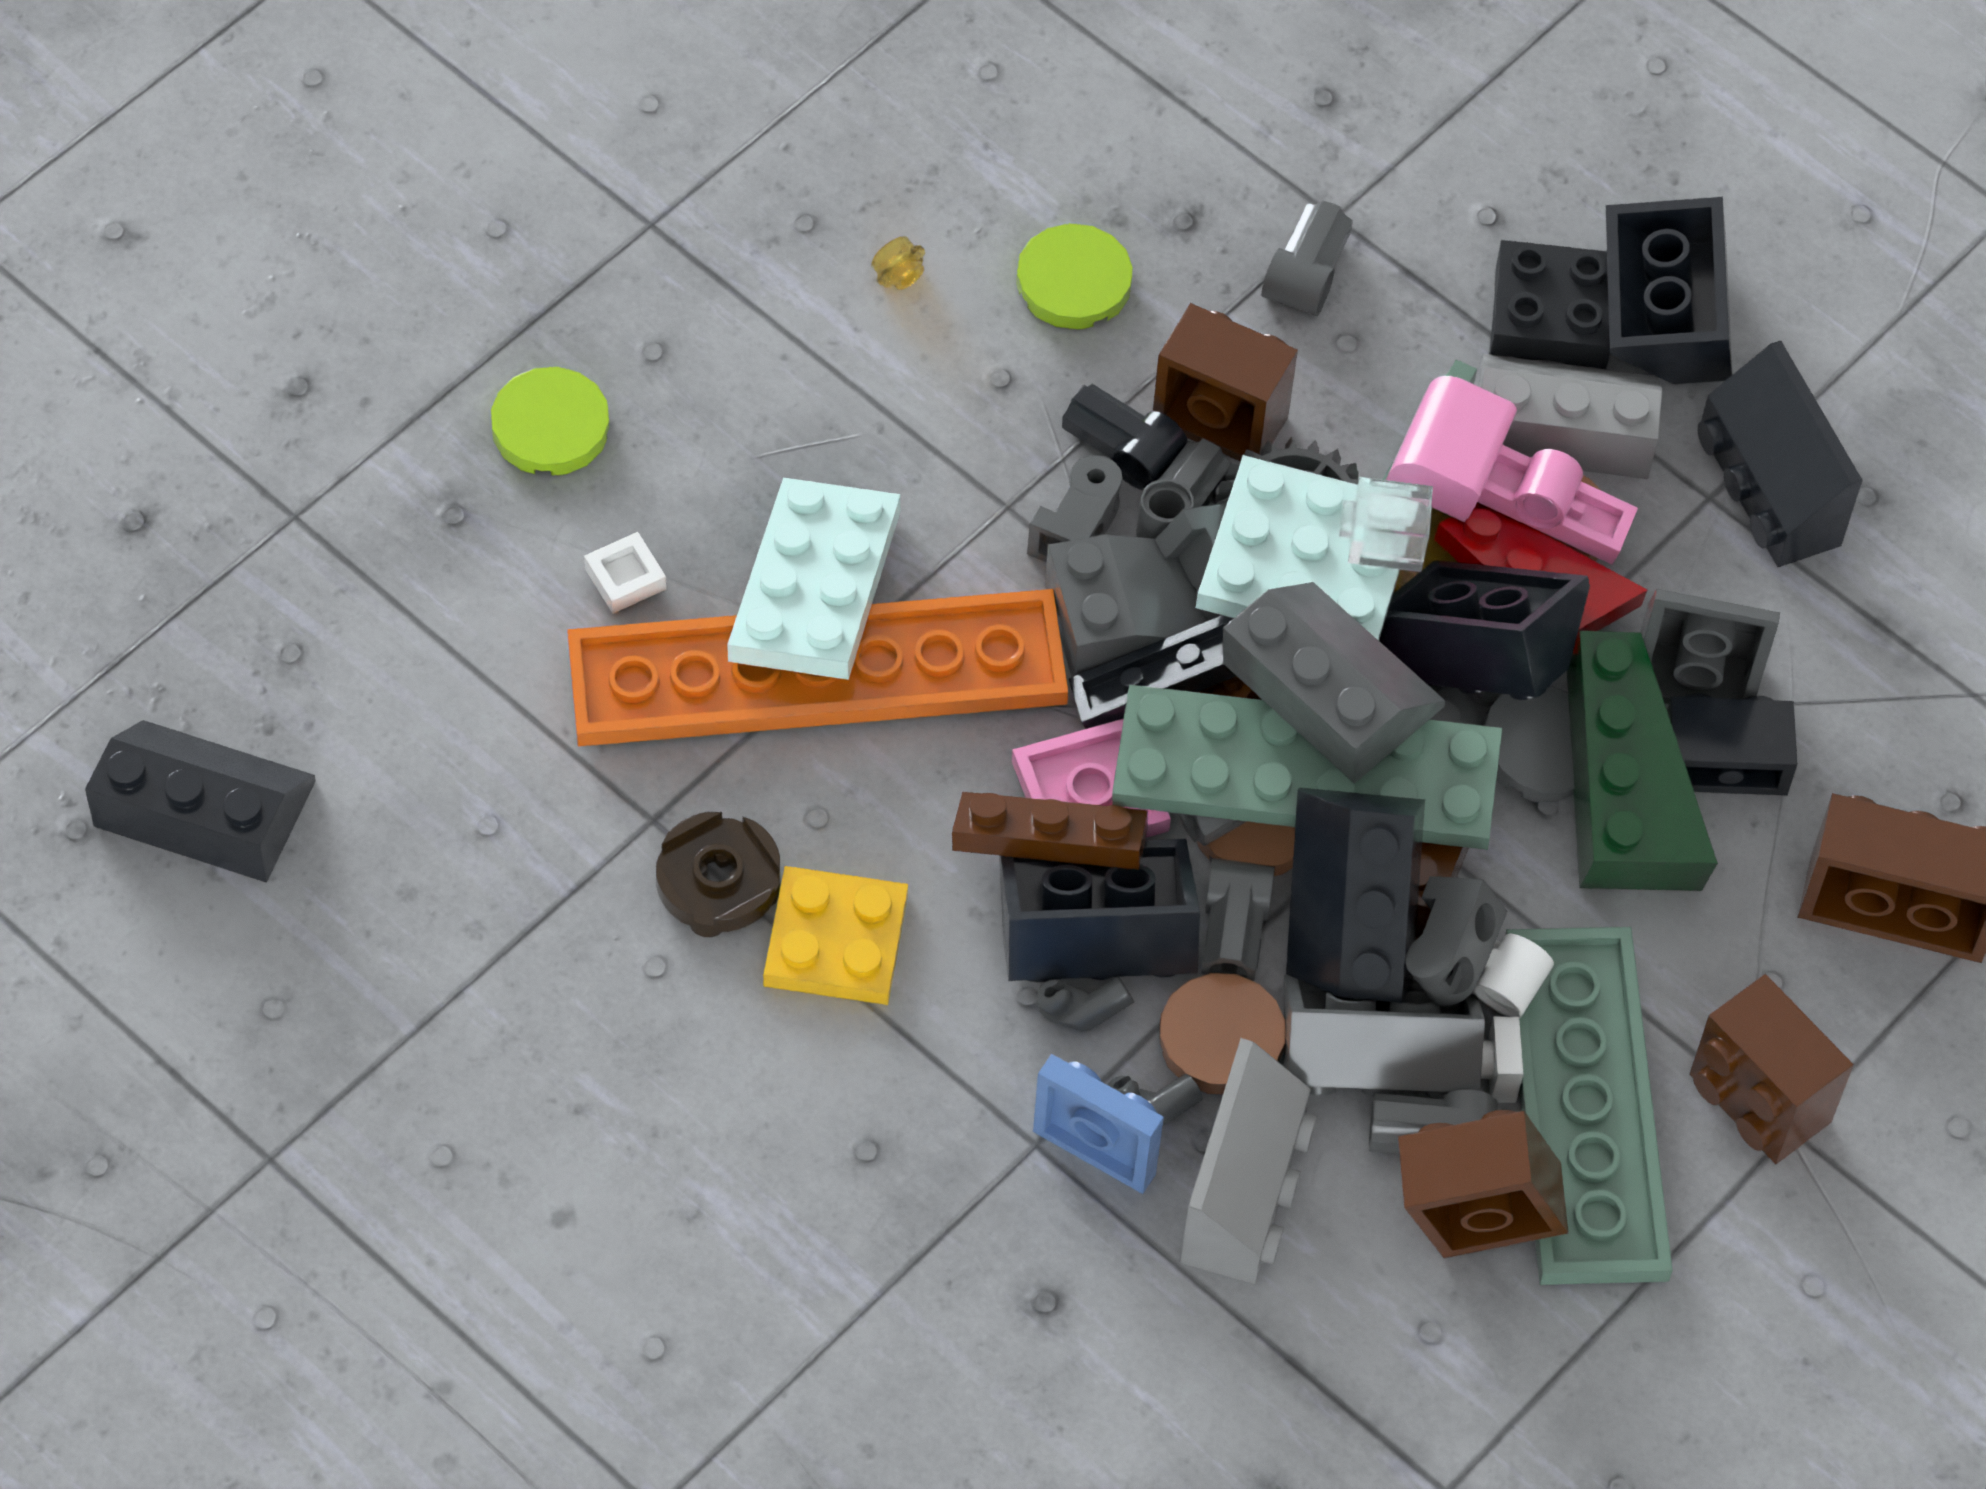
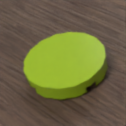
M1069 223L1047 228L1029 240L1019 255L1016 286L1019 295L1022 294L1023 299L1028 303L1027 308L1036 318L1055 327L1080 330L1094 327V321L1102 320L1107 317L1108 321L1120 313L1130 298L1133 266L1127 250L1113 235L1094 226Z
M561 367L534 368L513 377L498 391L491 408L493 441L503 458L521 471L535 474V469L551 471V476L569 474L587 466L603 451L609 430L608 402L598 385L580 372Z

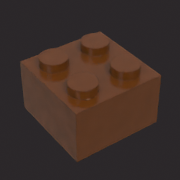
M1190 303L1158 354L1153 411L1165 414L1174 420L1184 431L1188 439L1195 442L1205 439L1221 447L1224 455L1241 461V457L1245 454L1246 449L1261 455V449L1267 440L1273 444L1288 419L1298 349L1287 345L1283 340L1274 335L1261 334L1238 324L1221 312L1208 311Z
M1764 974L1708 1015L1690 1076L1693 1078L1695 1087L1700 1095L1710 1104L1719 1105L1732 1118L1743 1140L1754 1150H1762L1776 1165L1832 1123L1854 1064Z
M1495 1110L1485 1114L1481 1120L1456 1125L1433 1123L1422 1127L1418 1133L1398 1136L1404 1208L1443 1258L1569 1234L1561 1162L1525 1111Z

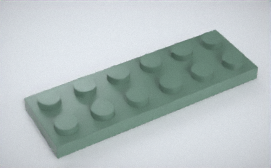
M1129 685L1112 791V805L1295 827L1297 790L1299 787L1424 799L1425 810L1422 842L1488 850L1502 728L1428 720L1354 784L1264 700Z
M1632 927L1506 929L1505 935L1511 933L1527 938L1545 950L1554 962L1550 973L1522 1017L1519 1018L1523 1061V1077L1519 1089L1521 1111L1526 1112L1561 1162L1569 1233L1535 1240L1539 1284L1669 1282L1673 1269Z

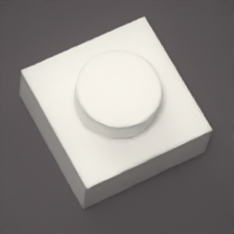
M638 532L584 556L585 570L612 614L667 590L666 576Z
M1493 1017L1488 1041H1483L1481 1079H1489L1490 1095L1497 1099L1498 1103H1516L1523 1077L1519 1017Z

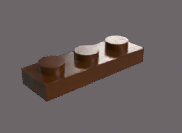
M962 791L952 829V851L1139 870L1148 831V810L1123 808L1115 805L1102 806L1062 802L1055 799L1042 800L1003 796L994 793Z

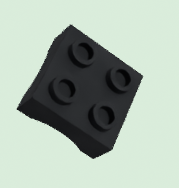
M1501 240L1495 269L1494 308L1489 354L1606 369L1610 355L1607 251Z

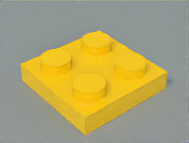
M785 866L763 974V987L888 1005L907 905L909 884Z

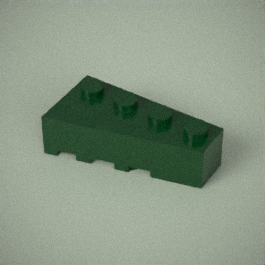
M1579 631L1569 669L1567 670L1575 786L1574 805L1579 888L1702 891L1718 862L1641 632Z

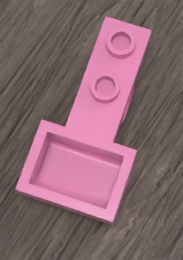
M1443 376L1434 379L1429 384L1384 485L1463 522L1469 518L1476 503L1479 502L1613 565L1621 551L1638 508L1581 482L1583 470L1580 464L1564 452L1545 449L1536 452L1533 457H1528L1504 446L1503 442L1517 412V408L1512 402L1457 377Z

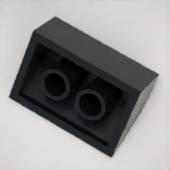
M1723 197L1605 205L1610 354L1672 384L1726 381L1732 376V354Z
M1780 340L1769 344L1707 396L1702 419L1697 427L1699 441L1703 450L1709 456L1714 455L1724 472V483L1728 494L1735 502H1741L1750 518V527L1756 543L1762 549L1767 548L1777 567L1841 547L1862 484L1861 476Z
M1434 560L1393 593L1379 641L1428 686L1436 685L1459 688L1461 692L1467 694L1485 691L1510 694L1513 699L1517 700L1533 699L1545 693L1546 689L1569 669L1590 589L1589 579L1585 575Z
M142 720L110 738L85 788L94 827L267 883L316 779L313 774Z
M1299 787L1297 790L1286 974L1341 997L1403 1002L1413 983V976L1407 970L1405 960L1407 951L1416 940L1425 810L1424 799Z
M1186 838L1145 840L1139 870L999 856L1003 944L1008 981L1027 980L1030 982H1045L1050 979L1074 978L1106 980L1117 976L1153 975L1156 977H1171L1176 974L1198 973L1200 908Z

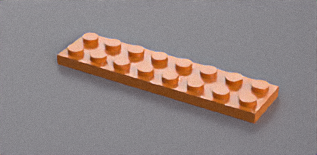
M1053 589L872 604L849 680L728 662L727 644L737 615L567 629L578 747L1067 705L1068 685Z

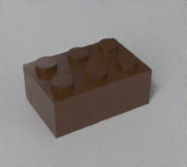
M1832 793L1810 857L1797 918L1982 963L1986 954V826L1969 827L1940 820L1933 814L1925 811L1908 812L1876 804L1867 797L1857 795L1843 796Z

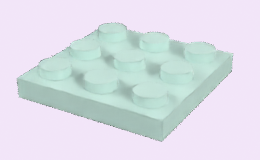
M1243 455L1198 591L1196 608L1235 618L1268 589L1314 582L1379 641L1415 522L1419 501Z

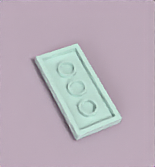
M783 478L727 644L728 662L849 680L901 512L900 494Z

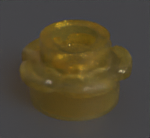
M906 236L895 238L884 245L875 254L871 262V267L878 274L876 279L878 284L883 285L885 288L894 285L898 290L905 289L914 284L922 276L925 269L922 265L923 257L926 253L923 246H914Z

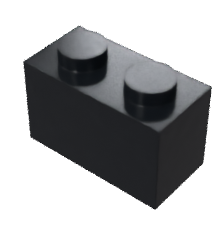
M1702 693L1689 694L1683 697H1670L1667 712L1694 792L1788 795L1798 765L1794 701L1773 700L1766 696H1751L1745 699L1713 698Z

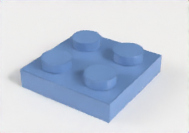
M1051 1054L1038 1072L1033 1132L1143 1194L1156 1175L1164 1117L1158 1114L1155 1108L1141 1096L1133 1093H1126L1124 1095L1101 1082L1098 1075L1084 1064L1079 1062L1067 1063Z

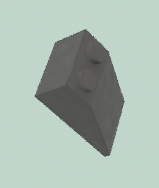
M1104 534L1048 545L1045 586L1046 589H1053L1060 638L1071 677L1209 621L1200 609L1196 608L1197 590L1193 588L1179 559L1165 560L1155 539Z
M1656 589L1647 605L1641 634L1664 703L1669 704L1671 696L1683 697L1694 693L1707 694L1713 698L1745 699L1757 696L1778 628L1781 612Z

